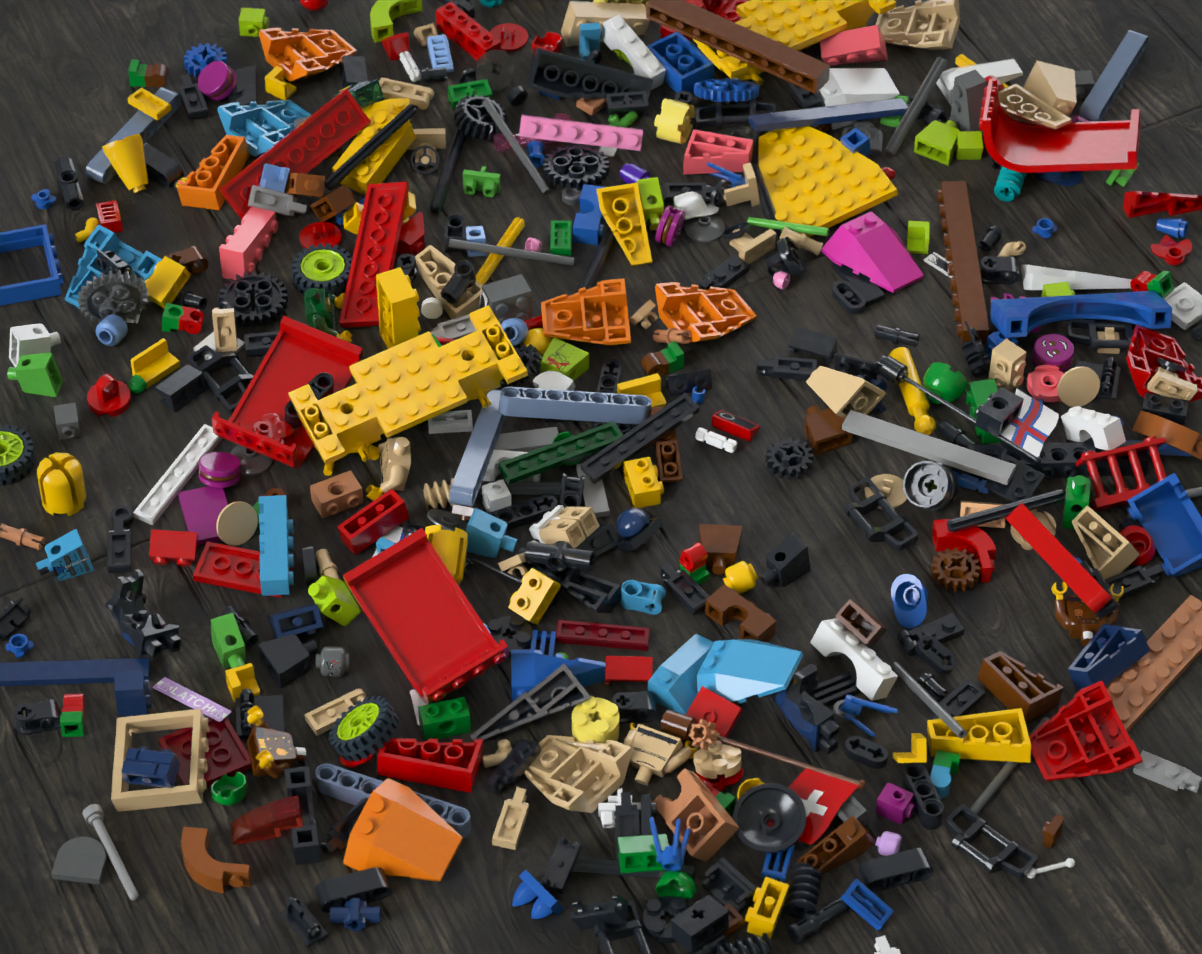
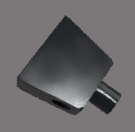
M792 532L766 556L767 569L759 575L761 581L766 586L776 581L781 587H785L811 570L808 546Z
M295 634L259 644L260 659L280 688H284L311 669L310 655L318 652L317 644L313 639L302 644Z

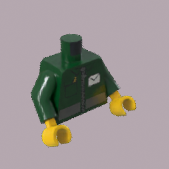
M309 288L304 294L305 315L310 327L350 343L352 341L350 339L352 337L350 332L345 330L339 335L336 331L335 306L338 309H342L345 293L335 297L334 294L327 293L323 288Z

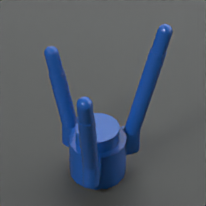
M707 163V166L724 173L708 174L729 180L732 183V188L746 184L745 177H742V175L735 174L713 163Z
M849 694L846 695L840 710L845 713L844 719L851 721L871 737H875V733L853 717L854 715L859 716L862 707L888 714L891 712L898 713L896 708L862 700Z
M650 817V827L657 852V863H662V868L668 871L680 870L681 866H683L691 830L689 828L686 829L681 848H679L681 820L677 819L673 846L665 847V850L662 852L654 818Z

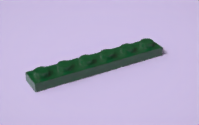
M612 421L500 462L498 470L507 484L510 485L599 452L619 439L623 434L615 422Z

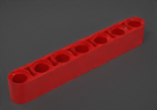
M1023 503L1018 505L1005 518L1095 614L1113 599Z

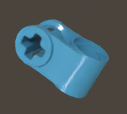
M628 580L622 584L620 604L627 610L656 615L662 610L661 601L665 597L666 590L658 584Z

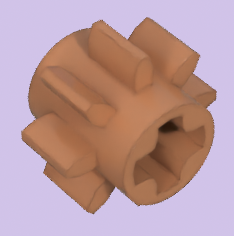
M700 719V724L691 725V733L688 736L694 740L693 746L708 750L710 745H717L716 741L720 733L714 729L716 727L715 723H708L706 720Z

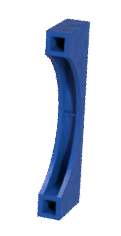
M1155 291L991 300L990 321L1006 338L1026 337L1031 330L1040 325L1069 319H1106L1128 322L1149 329L1171 328L1172 307Z

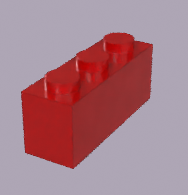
M390 489L341 523L337 528L344 545L356 556L410 517L405 501L393 489Z

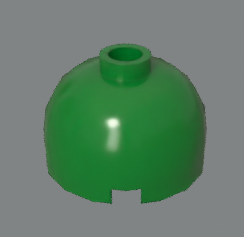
M932 363L925 372L923 387L950 404L960 399L968 385L964 375L958 370L956 373L951 371V366L948 364ZM927 394L933 403L942 404Z

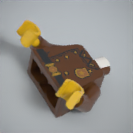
M1055 582L1051 588L1052 593L1056 595V599H1054L1055 618L1064 629L1068 630L1069 637L1081 639V645L1085 647L1103 624L1114 625L1117 622L1120 602L1118 601L1124 593L1123 586L1121 587V593L1115 594L1112 591L1114 586L1112 584L1110 591L1119 608L1099 619L1078 595H1065V599H1063V593L1067 590V584L1062 582L1063 590L1058 591Z
M254 706L247 711L249 715L247 721L249 724H253V729L246 743L254 776H271L277 779L285 775L284 769H291L295 761H305V748L294 747L289 733L277 731L269 727L264 719H262L263 712L258 706Z

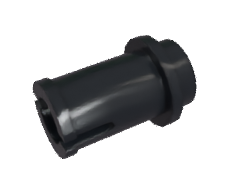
M426 67L424 70H421L422 81L429 83L430 81L447 80L446 67L428 69Z
M997 226L989 227L986 231L987 234L979 242V247L983 251H990L994 243L1002 238V230Z
M924 673L918 680V683L937 702L945 698V695L948 693V690L943 688L934 679L933 674Z

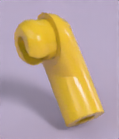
M89 218L86 221L85 230L75 233L78 243L88 239L99 224L98 219Z

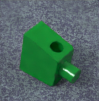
M1078 475L1067 478L1062 528L1075 529L1071 521L1087 505L1089 506L1090 480L1084 476ZM1079 505V512L1072 511V506Z

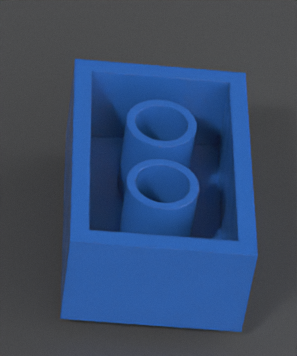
M675 32L647 46L666 69L664 82L676 93L680 91L691 93L694 91L695 83L713 79L714 64L681 33Z

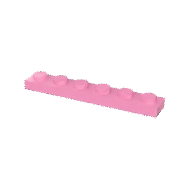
M521 115L519 130L520 137L636 151L641 150L643 129Z

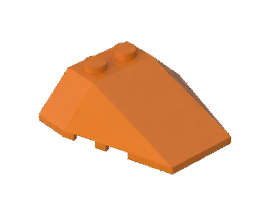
M270 28L259 31L266 61L273 68L276 66L283 68L285 79L292 82L321 73L341 62L342 55L352 56L357 51L333 30L310 29L309 32H299V29L292 28V32H285L281 28Z
M625 278L604 280L598 282L597 286L587 290L583 287L578 289V293L569 296L563 294L541 302L543 334L546 337L605 345L631 343Z
M677 282L660 283L655 286L659 318L667 328L689 330L692 338H685L691 340L689 343L717 339L755 320L757 317L734 289L710 287L709 290L698 289L699 286L693 284L690 288L681 287L680 283Z
M387 778L372 791L349 836L343 864L357 871L379 867L389 877L403 876L410 877V879L441 882L463 837L409 787Z

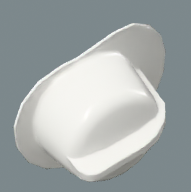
M686 192L674 197L675 209L685 211V220L713 215L719 211L718 207L705 204L702 196L696 192Z

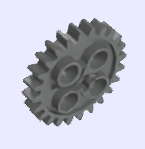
M120 270L116 274L109 271L106 276L104 273H100V278L93 276V282L86 281V286H81L82 292L78 293L81 313H84L86 318L90 317L91 321L97 319L98 324L111 314L120 316L125 322L127 317L134 319V313L140 315V309L146 308L145 304L148 303L149 297L146 283H143L142 278L137 279L136 274L130 276L129 271L121 274Z

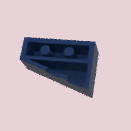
M1103 624L1068 668L1076 690L1080 691L1101 680L1106 686L1150 652L1143 631L1141 629Z

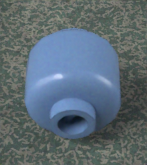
M113 314L106 316L96 327V335L99 341L107 346L117 345L127 335L128 331L126 322L120 316Z
M509 318L500 324L512 346L523 343L528 335V327L522 319Z

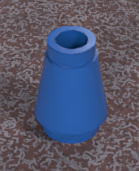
M1159 218L1156 225L1157 231L1178 239L1181 237L1185 238L1189 229V222L1184 221L1183 218Z

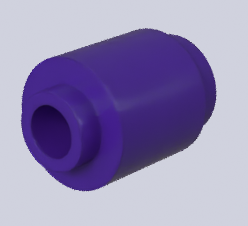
M626 163L620 171V178L627 184L637 183L639 179L651 178L650 172L633 163Z

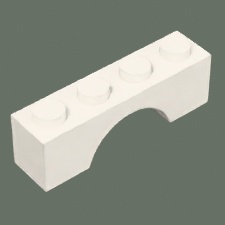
M617 15L603 22L600 38L610 50H621L630 60L634 74L653 79L651 90L662 85L666 73L665 67L624 19Z
M835 618L821 621L810 643L825 657L841 653L847 655L856 669V687L871 701L886 698L898 675L891 670L887 663L879 659L872 649L864 645L855 634L848 630L840 620Z

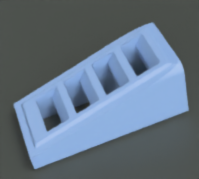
M443 34L427 37V48L432 68L446 67L447 72H454L447 36Z

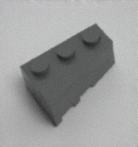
M976 69L955 77L949 120L957 124L959 131H982L983 136V130H979V118H981L984 87H987V81Z

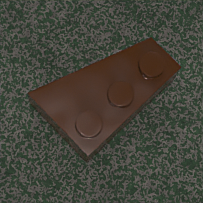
M1001 651L983 659L977 679L1009 710L1022 708L1025 723L1058 707L1064 687L1060 684L1055 686L1044 680V675L1040 673L1037 675L1025 669L1026 665Z

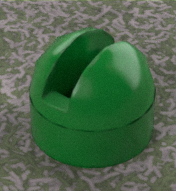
M136 374L128 382L129 390L135 394L143 392L148 387L146 382Z

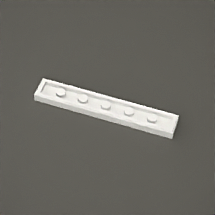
M206 424L202 426L133 512L134 518L151 525L155 524L178 495V492L182 490L198 470L201 457L211 453L222 440L221 437L214 435L211 426Z

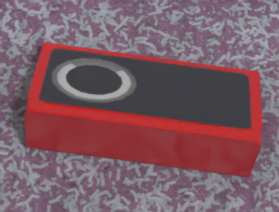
M720 410L712 416L711 426L748 442H751L760 429V425L724 410Z

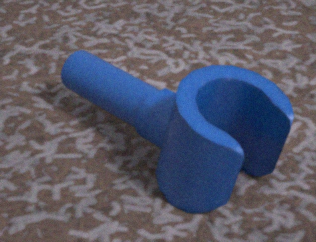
M694 387L692 390V400L696 404L703 403L706 390L704 389L702 393H697V387Z

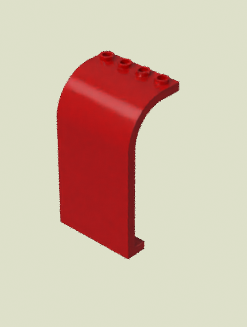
M989 79L988 87H984L979 130H983L984 143L988 153L1001 166L1022 173L1137 169L1141 129L1140 109H1131L1130 120L1071 122L1060 128L1053 129L1031 123H1023L1010 117L1000 104L997 79Z
M283 316L280 322V331L229 420L220 418V413L215 412L213 415L212 428L214 435L293 468H300L315 447L304 425L296 428L292 436L283 439L285 444H282L281 438L275 441L274 435L270 439L261 435L259 429L257 432H254L253 424L261 421L262 417L268 413H279L281 421H285V405L290 401L288 393L307 385L319 373L331 374L334 379V393L347 388L353 378L349 366L363 360V348Z
M423 528L343 575L345 584L414 690L426 705L442 699L446 694L462 687L472 678L480 676L487 669L503 662L509 657L508 645L504 639L500 640L498 644L489 633L429 542Z

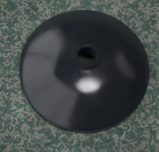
M765 783L752 787L740 797L735 806L733 820L739 826L736 834L747 847L754 851L768 854L784 851L792 847L805 830L806 810L804 804L793 790L780 784ZM774 822L775 825L773 827H768L767 823Z

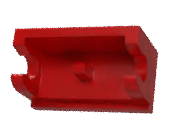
M606 656L605 685H610V681H647L648 686V681L652 677L653 657Z

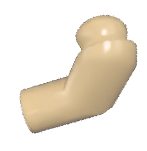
M1022 241L1007 243L997 257L1019 256L1025 251L1026 245Z

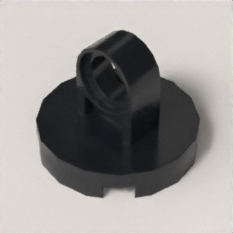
M789 237L778 240L779 252L769 257L766 261L768 273L774 276L779 271L787 272L790 270L796 277L806 273L807 266L803 256L799 257L796 252L799 248ZM776 263L781 264V265H780L779 267H777V268L771 267L773 264H776Z

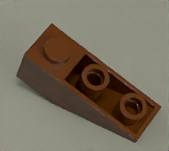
M853 815L798 859L797 863L810 864L813 868L824 874L859 857L876 841L864 825Z

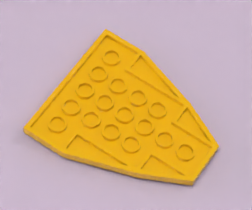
M803 126L777 129L758 137L759 168L776 211L775 218L778 221L829 228L898 195L896 187L878 164L858 152L852 153L834 137L814 128ZM804 233V234H806V237H811V236L814 235V234Z

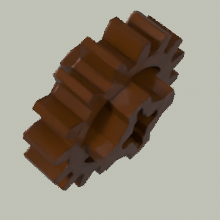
M955 547L954 551L951 552L946 548L945 554L939 551L937 557H933L930 571L932 573V580H937V586L945 585L946 591L951 587L954 592H957L958 588H961L964 592L966 591V586L973 588L974 582L978 583L981 571L979 560H974L973 553L967 555L966 549L958 552V548Z

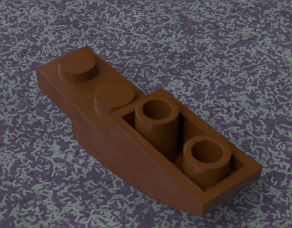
M664 407L651 408V416ZM674 429L653 443L658 475L662 483L683 481L678 440L676 438V430Z

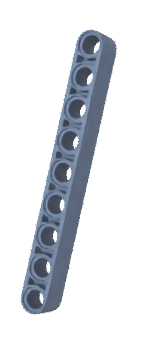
M494 389L487 394L491 406L481 408L451 485L449 503L465 506L474 505L507 417L498 410L501 390Z

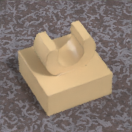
M651 300L647 301L629 321L634 326L640 321L642 327L647 329L652 325L647 318L652 322L658 318L654 312H651L656 305Z
M1105 327L1104 332H1097V337L1099 340H1119V332H1114V327ZM1098 348L1097 352L1119 354L1120 349Z
M525 552L498 563L501 571L508 570L509 574L516 577L515 569L517 568L522 575H525L527 568L522 564L526 562Z

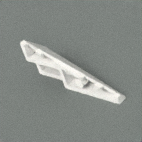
M1021 265L1024 290H1042L1043 284L1068 282L1070 289L1131 288L1130 282L1132 279L1034 265Z

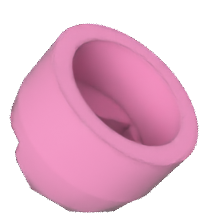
M529 237L525 243V250L541 252L542 248L540 246H542V243L536 238Z
M779 271L773 276V284L777 288L785 290L790 282V274Z

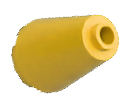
M140 133L104 145L102 147L104 154L129 191L133 190L134 193L145 190L148 178L143 141Z

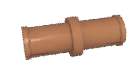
M676 328L658 329L654 333L659 335H653L656 343L667 344L673 341L687 344L691 340L685 338H692L689 330H677Z
M4 523L1 524L0 528L3 531L0 530V538L16 542L18 546L25 545L39 551L43 549L44 546L40 543L45 544V537L29 533L24 528L17 529Z

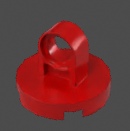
M110 374L101 376L87 393L88 406L98 416L109 414L110 417H115L129 408L131 393L128 386L121 381H117Z

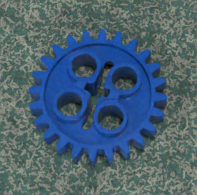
M737 78L708 79L695 83L694 95L705 100L711 99V101L715 102L746 101L759 97V85Z

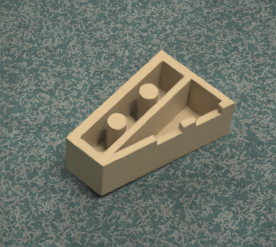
M1088 505L1071 521L1094 568L1101 572L1105 580L1122 573L1140 555L1130 542Z

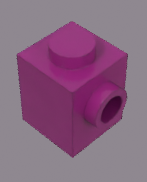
M888 782L877 798L876 814L902 825L906 817L910 818L914 812V794Z

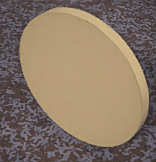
M1083 366L1072 368L1059 380L1057 386L1058 396L1064 404L1071 407L1086 405L1098 394L1100 380L1091 368Z
M881 474L871 478L877 488L885 494L886 500L894 509L901 507L908 500L903 490V480L891 474ZM865 487L864 494L867 499L874 495L870 488Z
M243 501L228 504L220 512L217 519L216 530L219 538L228 545L237 546L244 544L256 531L258 524L257 513L250 504Z

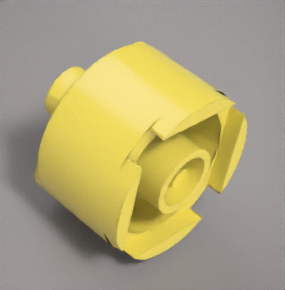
M665 98L662 102L661 114L656 116L654 126L658 127L656 137L678 144L686 143L693 124H690V118H694L695 108L693 105Z
M591 696V699L575 706L572 712V737L575 738V741L587 743L586 740H594L597 743H606L607 740L618 741L619 712L616 704L606 699Z

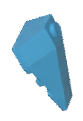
M695 634L660 665L648 681V691L654 694L656 703L686 715L698 694L697 673L714 643L713 641Z

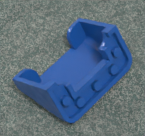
M1175 473L1127 500L1131 506L1127 510L1133 520L1139 519L1144 529L1154 540L1155 547L1165 562L1161 566L1167 576L1173 575L1176 578L1202 567V517Z

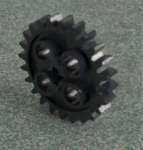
M575 143L572 144V147L565 144L563 149L557 147V151L551 150V154H546V158L543 159L544 177L548 178V182L554 181V186L560 184L561 189L567 186L569 190L576 187L577 191H579L580 187H583L584 184L595 186V183L602 184V180H606V175H609L608 157L604 156V152L598 153V148L591 150L590 145L584 148L583 144L579 147H576Z
M255 271L252 272V275L244 272V277L237 274L236 280L230 278L229 284H223L224 289H220V295L218 296L219 302L226 301L234 308L236 325L243 322V327L248 323H251L252 327L255 326V323L263 326L264 321L270 324L271 318L277 320L278 314H284L283 309H287L288 302L287 288H284V283L279 282L278 277L272 279V274L264 276L263 271L259 275H256ZM252 287H255V311H252L251 306Z

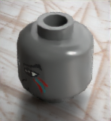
M325 646L321 654H316V668H320L323 676L342 677L345 671L349 672L350 653H346L344 647Z

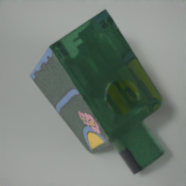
M378 79L352 84L335 92L334 95L335 97L344 89H348L362 109L384 98ZM366 92L365 97L359 95V93Z

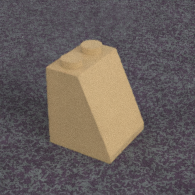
M1036 61L1023 88L1069 117L1077 103L1075 70Z
M819 366L814 370L806 381L833 412L846 419L850 410L868 415L886 395L883 390L863 378Z

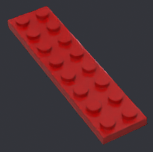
M344 89L219 188V191L242 220L251 208L248 206L253 185H260L265 164L289 168V173L307 174L371 121L348 89Z
M407 182L368 184L339 320L342 328L379 326L376 274L393 270L410 187Z

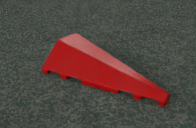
M1142 191L1125 192L1123 209L1128 218L1168 211L1170 216L1202 210V195Z

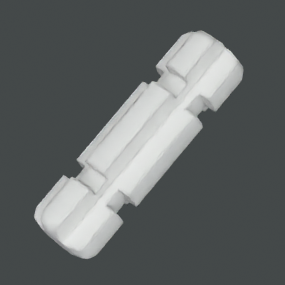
M401 52L400 60L411 81H420L421 73L410 52Z
M702 427L696 431L695 438L701 442L705 440L707 444L719 449L725 448V451L734 453L737 448V441L729 438L727 440V437L712 431L708 432L707 429Z

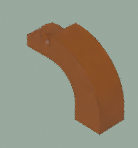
M1140 411L1132 431L1147 438L1156 436L1157 439L1165 437L1166 442L1164 444L1202 460L1201 434L1160 416Z
M183 827L181 847L184 865L188 874L196 883L208 890L224 893L225 885L250 887V865L223 863L214 860L208 855L210 844L208 829Z

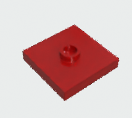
M702 686L686 715L694 717L697 724H700V719L706 720L708 723H715L716 727L714 729L720 733L719 736L727 738L743 709Z

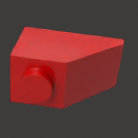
M418 212L402 225L397 252L400 254H411L415 257L425 249L422 212Z

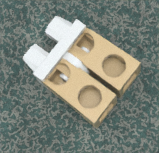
M558 505L551 512L545 513L543 519L538 524H533L529 531L532 538L539 539L541 544L554 545L558 541H564L573 548H576L586 539L585 537L591 535L599 527V523L592 507L564 508L563 505Z

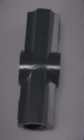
M66 156L59 157L54 164L66 208L72 211L80 210L84 205V200L72 159Z
M558 541L554 545L528 542L525 547V561L548 564L554 571L562 572L566 567L593 571L595 566V551L575 549L564 541Z

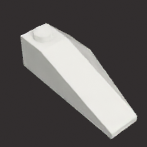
M1014 59L969 65L943 71L937 81V85L951 105L954 80L959 75L976 69L983 78L993 75L1003 84L1022 76L1023 72Z

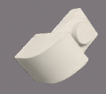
M556 371L543 372L532 381L535 388L573 391L576 387L572 379Z

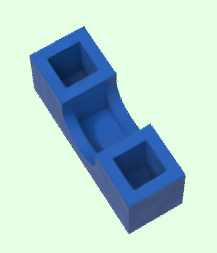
M583 185L580 197V213H576L573 225V242L598 245L599 237H603V223H606V220L599 208L596 189L606 187Z

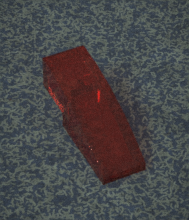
M299 796L267 803L231 823L233 845L280 837L281 830L302 827L303 815Z

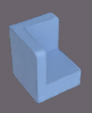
M265 164L259 187L284 193L289 168Z

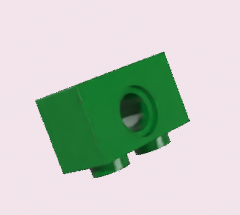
M465 697L418 707L419 725L424 742L429 739H442L471 732L470 713Z

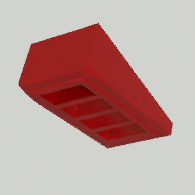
M117 200L96 203L100 225L114 233L122 232V221Z

